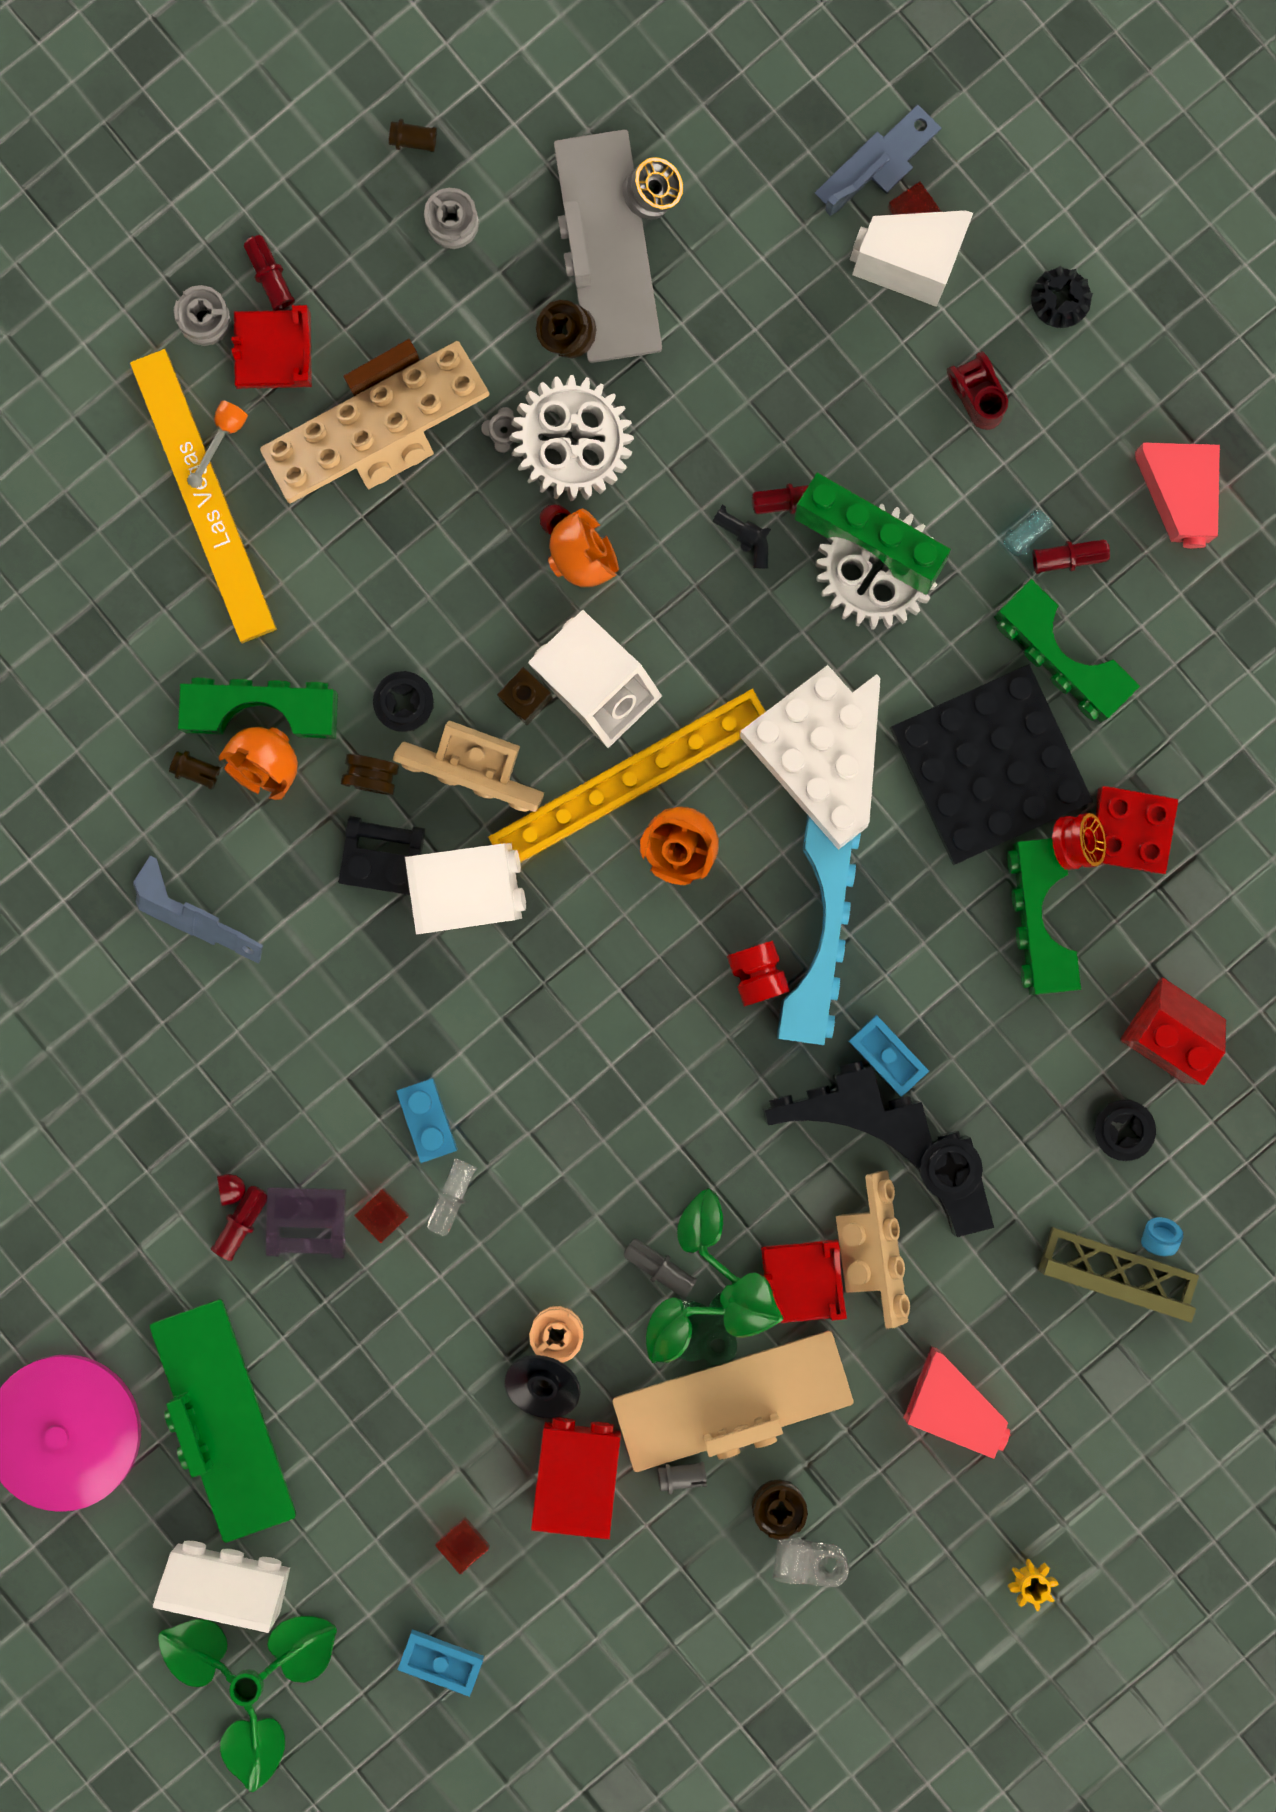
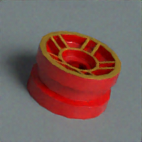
M1086 813L1080 814L1077 817H1060L1053 827L1052 840L1054 853L1060 866L1065 870H1074L1082 866L1097 867L1103 862L1106 851V839L1103 826L1098 817L1094 814Z

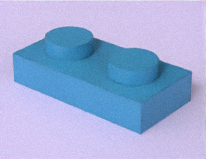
M877 1015L871 1018L848 1040L900 1097L906 1094L929 1072Z
M434 1078L396 1091L420 1163L458 1150Z
M412 1629L397 1670L470 1697L484 1656Z

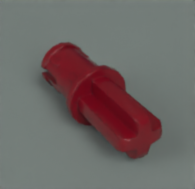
M262 235L248 238L244 243V248L257 273L254 278L256 282L262 284L273 311H281L292 306L295 303V299L292 297L281 274L283 272L282 265L276 264L265 238Z
M790 483L786 485V488L754 492L752 494L754 513L766 514L789 511L790 514H795L797 503L809 485L793 487Z
M1104 539L1078 544L1066 541L1065 546L1040 550L1034 549L1032 551L1034 571L1036 574H1040V572L1068 568L1071 572L1075 571L1077 566L1107 562L1110 560L1109 544Z
M250 1186L234 1213L227 1215L228 1223L215 1244L211 1247L215 1254L228 1261L234 1259V1255L246 1235L253 1233L255 1230L252 1225L269 1199L268 1194L264 1190L256 1186Z

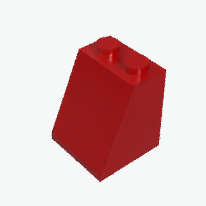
M1161 977L1120 1038V1041L1181 1082L1204 1086L1226 1053V1019Z
M562 1417L553 1418L552 1423L545 1422L531 1531L610 1539L621 1431L614 1430L613 1424L605 1422H591V1427L576 1426L575 1420Z

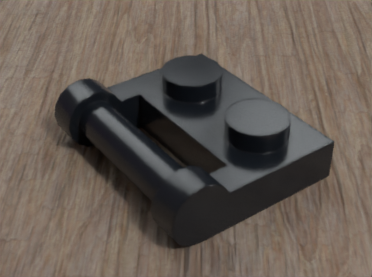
M349 816L338 883L410 895L405 857L422 855L425 828L413 827L412 830L362 822L360 817ZM359 837L410 845L409 855L405 856L358 848Z

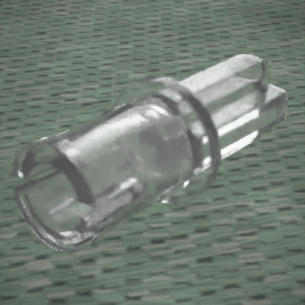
M456 1158L453 1161L454 1164L443 1189H438L437 1191L440 1196L427 1225L430 1231L442 1236H446L449 1233L460 1205L466 1203V1200L463 1198L477 1169L476 1166Z

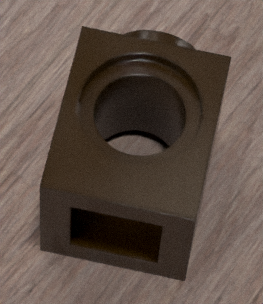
M524 667L497 694L499 700L526 726L553 699L551 692Z

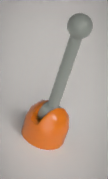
M227 401L220 402L215 411L214 418L219 430L195 473H191L187 478V482L191 487L198 488L202 485V475L225 433H235L243 427L248 415L238 406Z

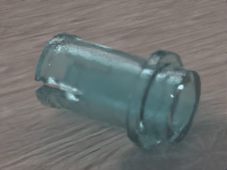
M1035 509L1015 530L1010 529L1006 532L1007 537L1003 540V543L1014 556L1026 555L1030 552L1029 547L1047 530L1052 528V522L1041 510Z

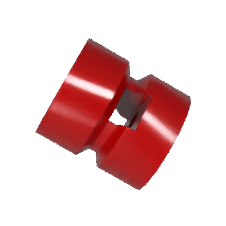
M773 940L727 955L733 976L739 977L741 980L737 989L744 1007L790 991L784 971L776 968L780 959Z

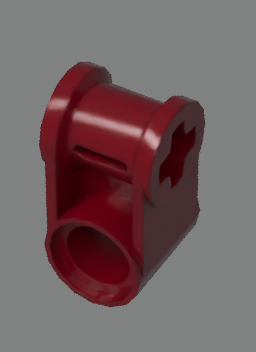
M981 351L976 354L975 359L957 368L954 365L947 368V375L952 388L961 399L974 425L984 430L997 427L1008 408V398L996 377L988 356ZM986 401L992 402L996 405L998 412L993 415L986 414L981 410L979 404Z

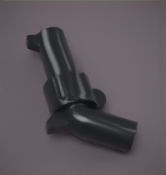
M722 504L713 522L738 536L737 541L741 543L743 551L748 552L753 548L754 569H768L767 536L771 529L768 527L762 529L750 521L742 522L727 513L726 506Z

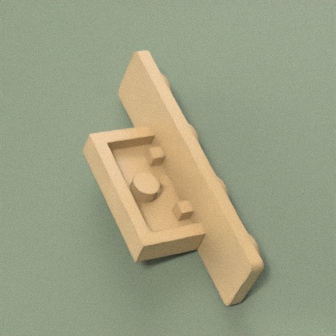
M450 720L445 725L437 753L408 742H402L393 756V761L401 763L402 767L411 772L423 771L436 776L444 784L461 785L472 789L480 797L500 799L508 802L512 808L518 811L527 812L530 810L536 812L545 794L542 791L510 780L520 746Z
M885 1170L868 1174L865 1177L870 1212L841 1214L836 1216L846 1293L880 1291L885 1327L889 1329L908 1322L910 1302L904 1291L903 1277L905 1265L899 1254L898 1247L900 1227L897 1219L894 1217L892 1202L895 1190L892 1181L889 1179V1173Z

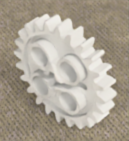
M574 375L569 376L565 386H563L558 376L555 377L552 381V389L544 382H541L538 386L540 396L529 391L526 395L529 405L520 403L516 409L523 417H514L511 422L512 426L520 430L512 433L509 437L510 441L520 443V446L516 447L512 452V456H523L524 458L518 470L530 469L532 473L527 482L531 483L539 478L542 481L540 486L541 493L549 486L554 487L555 499H558L563 490L567 491L570 501L576 498L579 490L585 500L589 499L592 495V487L599 494L603 493L606 490L604 481L613 485L618 480L613 471L623 473L627 466L620 459H628L632 455V451L623 447V445L630 444L634 439V436L623 433L632 424L631 420H620L619 418L626 409L625 406L613 408L611 404L616 395L613 393L606 398L601 396L603 384L598 385L594 391L589 389L590 381L587 377L580 386H576ZM551 411L558 414L561 419V425L554 427L547 424L544 419V413ZM588 412L595 415L598 420V427L591 428L586 426L582 421V413ZM568 431L572 432L573 438L579 439L575 445H571L570 438H564ZM544 435L546 437H553L554 439L542 441L539 439L538 436ZM602 436L604 437V442L589 438ZM554 449L558 451L561 455L562 463L555 465L548 462L545 458V450ZM583 450L595 452L599 458V464L593 466L586 463L582 456Z
M881 504L879 508L885 511L884 504ZM896 507L891 515L899 519L900 509ZM910 514L901 521L911 525L914 515ZM919 525L915 529L923 532L925 525ZM830 537L827 540L831 545L820 544L818 551L826 555L827 558L818 559L815 566L826 569V572L818 575L816 580L817 582L828 583V586L822 591L821 595L822 597L830 595L835 597L830 606L831 610L840 605L845 608L842 613L843 620L853 613L856 615L855 624L858 627L864 618L869 619L871 629H875L878 620L883 619L888 629L892 626L894 616L903 624L907 621L906 610L914 615L920 612L916 600L926 604L930 600L928 594L925 595L893 577L885 564L882 568L883 571L880 570L865 593L859 595L857 590L868 576L872 568L871 563L875 564L879 558L865 548L843 538ZM846 564H854L860 569L861 577L855 581L847 580L842 575L841 567ZM934 582L930 590H934L936 588V582ZM877 585L888 586L892 591V599L887 602L877 600L873 594V588Z

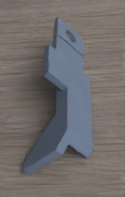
M917 105L884 137L877 131L815 192L826 204L825 211L830 216L838 212L871 179L887 194L913 169V166L908 161L941 130V127ZM922 120L926 123V129L918 131L915 129L914 123Z
M149 856L133 881L136 891V905L140 911L212 945H215L217 942L235 951V953L258 964L260 963L263 949L262 944L220 923L218 917L187 902L183 905L168 898L156 858Z

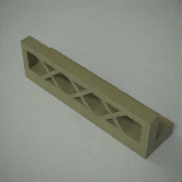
M1051 1227L1039 1264V1272L1192 1323L1196 1308L1190 1304L1199 1275ZM1058 1237L1071 1241L1079 1256L1066 1263L1052 1259ZM1080 1245L1092 1248V1250L1084 1253ZM1099 1252L1108 1253L1115 1266L1114 1269L1102 1275L1094 1273L1087 1260ZM1117 1257H1120V1258H1123V1259H1126V1260H1129V1261L1126 1262V1263H1124V1264H1122V1265H1120V1263H1119ZM1083 1262L1086 1270L1075 1267L1074 1265ZM1136 1264L1144 1265L1152 1279L1139 1287L1130 1285L1124 1273V1270ZM1153 1269L1166 1273L1157 1277ZM1119 1273L1123 1282L1110 1277ZM1174 1275L1187 1279L1181 1300L1167 1297L1160 1282ZM1155 1286L1159 1294L1148 1291L1147 1289Z

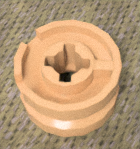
M562 1306L548 1307L541 1311L533 1321L529 1333L530 1345L536 1355L551 1357L564 1363L572 1359L581 1348L584 1337L583 1324L579 1316L569 1308ZM552 1328L564 1330V1338L561 1341H553L550 1338L549 1333Z

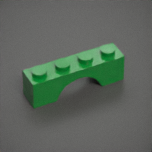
M818 472L797 503L796 521L826 538H843L865 548L889 568L893 577L925 595L928 594L945 566L951 551L950 548Z
M1030 579L994 616L998 621L996 624L998 630L1009 640L1013 641L1016 639L1025 648L1023 653L1032 664L1037 667L1043 665L1053 675L1050 678L1051 682L1062 693L1067 694L1070 692L1080 702L1077 706L1087 718L1092 721L1097 719L1100 723L1104 722L1114 714L1140 685L1114 660L1098 665H1085L1067 657L1057 645L1053 633L1054 616L1059 605Z
M199 677L192 678L191 684L180 683L178 729L186 734L223 735L230 721L238 713L251 707L265 706L280 711L288 720L293 734L298 738L336 739L338 693L334 689H328V683L306 682L305 688H290L291 682L270 680L267 683V687L252 686V680L230 679L229 685H214L215 679Z
M1052 838L1016 842L1012 844L1013 851H1008L1007 857L1010 874H1016L1017 889H1012V904L1015 912L1020 911L1021 927L1016 928V940L1018 949H1024L1026 965L1020 966L1022 986L1029 989V995L1081 990L1077 951L1067 949L1055 942L1046 931L1042 919V905L1047 892L1057 881L1068 875V870L1060 866L1056 859Z

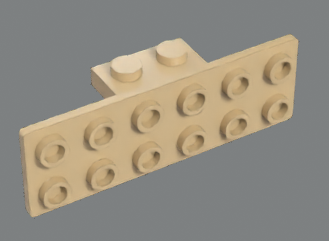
M455 341L263 445L260 451L288 503L297 501L354 469H357L369 490L432 456L434 452L424 431L489 396V391L460 342Z
M830 1330L613 1398L614 1409L635 1472L707 1451L709 1457L717 1455L719 1460L727 1459L739 1454V1448L754 1443L755 1448H761L777 1442L776 1436L783 1434L781 1427L848 1407L854 1403L838 1349Z

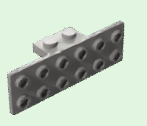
M618 130L556 140L554 142V149L565 215L558 216L561 239L569 238L571 252L564 253L567 276H575L579 306L591 313L597 329L595 341L587 351L588 362L596 363L659 353L662 351V342L642 218L630 210L623 196V183L627 175L634 170L628 131Z

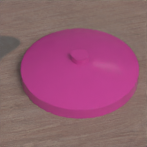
M54 1355L41 1358L26 1365L14 1373L1 1386L0 1482L19 1500L33 1507L48 1511L66 1512L78 1510L104 1499L126 1478L138 1455L141 1441V1421L132 1393L123 1380L111 1369L95 1360L82 1356Z

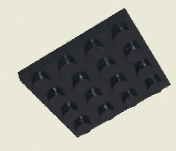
M1030 664L890 727L953 865L1093 802Z

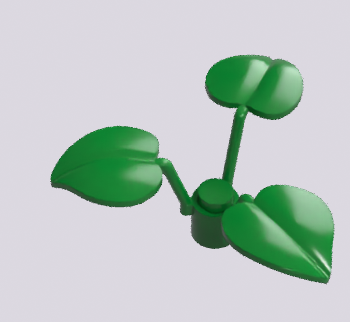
M707 1188L700 1192L684 1210L677 1229L678 1241L685 1252L694 1253L699 1250V1254L729 1279L732 1285H727L721 1293L720 1302L722 1307H687L684 1309L683 1303L679 1298L672 1297L663 1301L653 1312L647 1327L646 1347L651 1363H668L684 1353L692 1335V1324L688 1317L694 1314L724 1315V1326L727 1332L739 1338L764 1332L784 1319L775 1303L771 1286L763 1275L749 1273L742 1278L736 1277L708 1252L707 1247L713 1246L719 1241L723 1229L722 1208L716 1193L712 1189Z
M298 1616L289 1618L277 1625L269 1636L267 1643L269 1651L277 1659L260 1673L247 1669L234 1675L224 1663L220 1662L227 1652L228 1643L223 1630L213 1621L206 1619L189 1620L174 1627L164 1629L158 1635L159 1648L163 1660L171 1673L179 1681L192 1687L206 1686L212 1681L217 1668L226 1677V1681L231 1683L229 1689L231 1699L237 1705L244 1706L248 1712L250 1721L238 1720L226 1729L220 1742V1752L228 1770L250 1792H255L272 1777L281 1762L286 1743L283 1728L277 1720L264 1718L257 1721L253 1704L262 1694L264 1688L263 1680L280 1665L285 1677L293 1682L306 1683L318 1678L330 1662L337 1633L336 1626L325 1619L314 1616Z

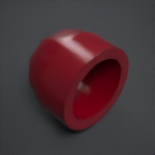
M548 505L540 513V525L546 533L551 535L555 526L571 513L560 505Z
M232 1174L217 1176L221 1205H231L240 1201L245 1194L243 1180Z

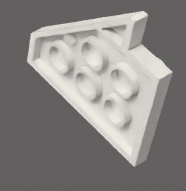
M827 665L742 729L740 738L839 850L866 829L870 822L880 677L876 674L852 693Z

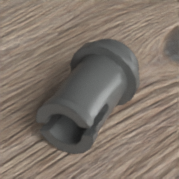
M703 1461L678 1466H670L669 1463H665V1467L658 1468L661 1492L668 1491L670 1495L673 1494V1490L701 1486L707 1487Z

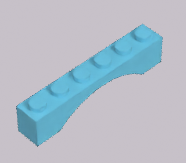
M808 814L802 851L810 862L820 887L823 906L822 932L817 952L808 971L796 988L781 1002L777 1039L825 1045V1038H832L835 1024V1016L829 1015L831 1000L837 1001L840 988V978L834 977L836 962H843L845 952V940L839 939L841 924L848 925L851 902L844 901L846 886L853 887L856 864H850L851 849H858L861 833L838 850Z

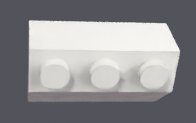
M184 1541L183 1544L178 1543L169 1555L153 1608L269 1633L281 1612L290 1567L281 1566L282 1562L271 1557H260L257 1561L244 1558V1553L238 1550L222 1549L221 1552L207 1550L206 1545L201 1542Z

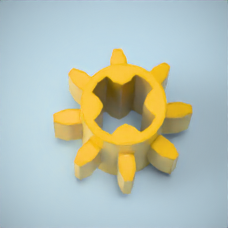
M1026 1559L1025 1567L1020 1570L1012 1568L1016 1576V1582L1008 1584V1588L1013 1593L1021 1592L1016 1600L1020 1607H1023L1028 1601L1033 1604L1036 1611H1040L1041 1603L1046 1600L1049 1602L1055 1601L1050 1592L1051 1587L1058 1585V1581L1054 1577L1045 1578L1050 1569L1045 1562L1037 1568L1034 1567L1030 1559ZM1036 1578L1039 1583L1035 1584V1591L1030 1592L1027 1587L1031 1585V1579Z

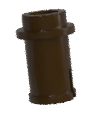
M399 119V122H391L389 145L396 146V150H400L401 147L428 150L430 152L435 151L436 127L429 128L405 124L404 119Z
M177 751L169 768V772L175 774L176 779L179 780L183 777L204 785L211 790L214 788L217 782L216 776H219L221 770L219 766H214L191 757L189 751L184 753Z

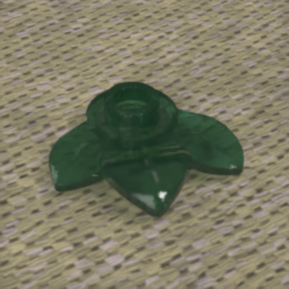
M722 1292L713 1298L709 1307H722L720 1302ZM682 1301L684 1309L687 1307H707L695 1301ZM694 1314L688 1317L692 1324V1335L688 1347L679 1358L689 1362L705 1359L713 1365H722L734 1358L737 1352V1340L735 1336L727 1332L724 1326V1315ZM720 1338L725 1341L726 1346L724 1350L716 1352L711 1348V1342L714 1339Z

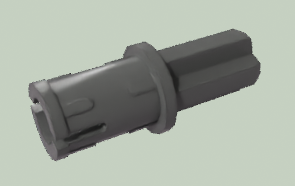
M639 1239L632 1240L624 1252V1257L652 1276L650 1279L652 1282L659 1281L681 1296L680 1298L683 1300L697 1282V1278L692 1277L670 1262V1256L663 1257Z

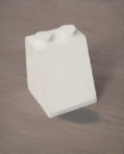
M965 210L873 216L868 228L860 227L850 257V261L856 263L852 275L937 307L973 213Z
M584 610L574 618L569 619L563 625L562 630L547 644L542 645L528 662L539 678L607 748L662 697L642 665Z
M511 843L405 857L416 934L522 919L521 911L526 910V899L523 888H518L516 873H520L521 865L518 851L512 850Z

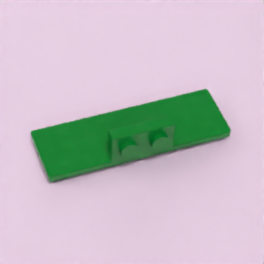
M218 1299L150 1324V1330L174 1397L166 1403L168 1408L164 1412L166 1424L170 1432H176L180 1447L177 1448V1454L184 1470L189 1469L191 1478L201 1476L223 1542L227 1543L294 1519L297 1513L224 1301Z

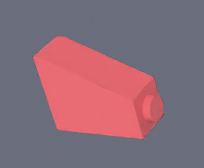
M1143 443L1135 451V459L1171 542H1183L1184 548H1204L1206 543H1210L1218 536L1220 445Z
M931 1346L903 1418L908 1425L995 1459L997 1451L1005 1449L1010 1436L1007 1420L939 1349Z

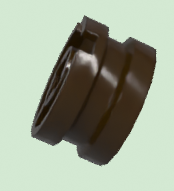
M557 300L550 302L542 309L537 318L536 333L539 342L545 349L561 357L571 359L580 357L591 348L595 341L597 329L593 316L588 310L571 301ZM567 324L566 329L569 331L566 335L562 333V327Z
M346 755L345 764L348 766L347 774L342 775L341 785L347 787L353 785L355 789L373 793L394 794L395 785L392 784L393 776L398 774V764L362 755Z
M781 1479L770 1480L761 1485L754 1494L752 1500L753 1517L760 1531H763L768 1537L777 1540L789 1539L790 1536L797 1532L799 1533L805 1526L808 1516L807 1504L800 1490L791 1482ZM783 1501L784 1506L787 1508L786 1512L783 1515H775L772 1509H775L779 1506V1502Z

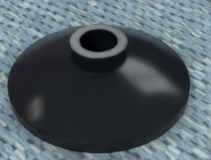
M541 1355L522 1357L509 1367L505 1376V1389L509 1398L517 1407L533 1416L541 1418L564 1416L576 1407L580 1398L581 1388L576 1375L565 1364L551 1357Z

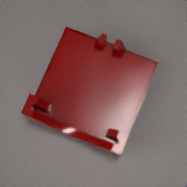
M292 305V310L234 311V337H231V341L234 344L232 355L235 361L236 389L312 387L311 312L307 305Z
M1108 786L1099 787L1096 817H1098L1103 826L1106 839L1105 857L1100 865L1106 864L1165 875L1179 799Z
M837 1239L761 1247L763 1274L771 1286L775 1303L784 1318L780 1323L829 1318L831 1321L847 1319L841 1277L840 1246Z

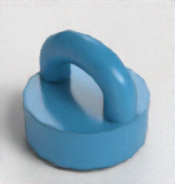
M1162 1217L1152 1218L1145 1226L1141 1244L1148 1252L1154 1255L1172 1256L1176 1254L1181 1245L1183 1231L1179 1225L1170 1219Z

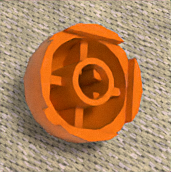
M583 508L565 517L553 529L549 544L551 556L548 557V563L557 577L563 576L568 582L579 587H594L617 576L615 573L619 571V565L608 537L606 536L601 539L600 535L594 530L600 524L589 511Z
M252 727L239 731L230 739L218 757L219 761L225 759L228 762L224 769L238 783L256 794L260 792V787L272 792L268 798L273 800L284 797L297 775L298 761L294 749L288 743L289 738L284 732L273 727L269 730L262 727Z
M683 806L665 809L655 816L640 839L641 856L643 859L646 856L648 862L652 865L650 869L652 873L668 883L688 885L693 880L706 877L717 858L719 849V838L713 823L705 814L698 810Z

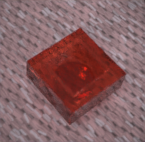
M921 181L891 200L888 204V208L893 215L942 212Z
M383 1188L354 1216L382 1243L410 1215Z
M466 1517L459 1521L435 1544L459 1574H462L490 1549L488 1542Z

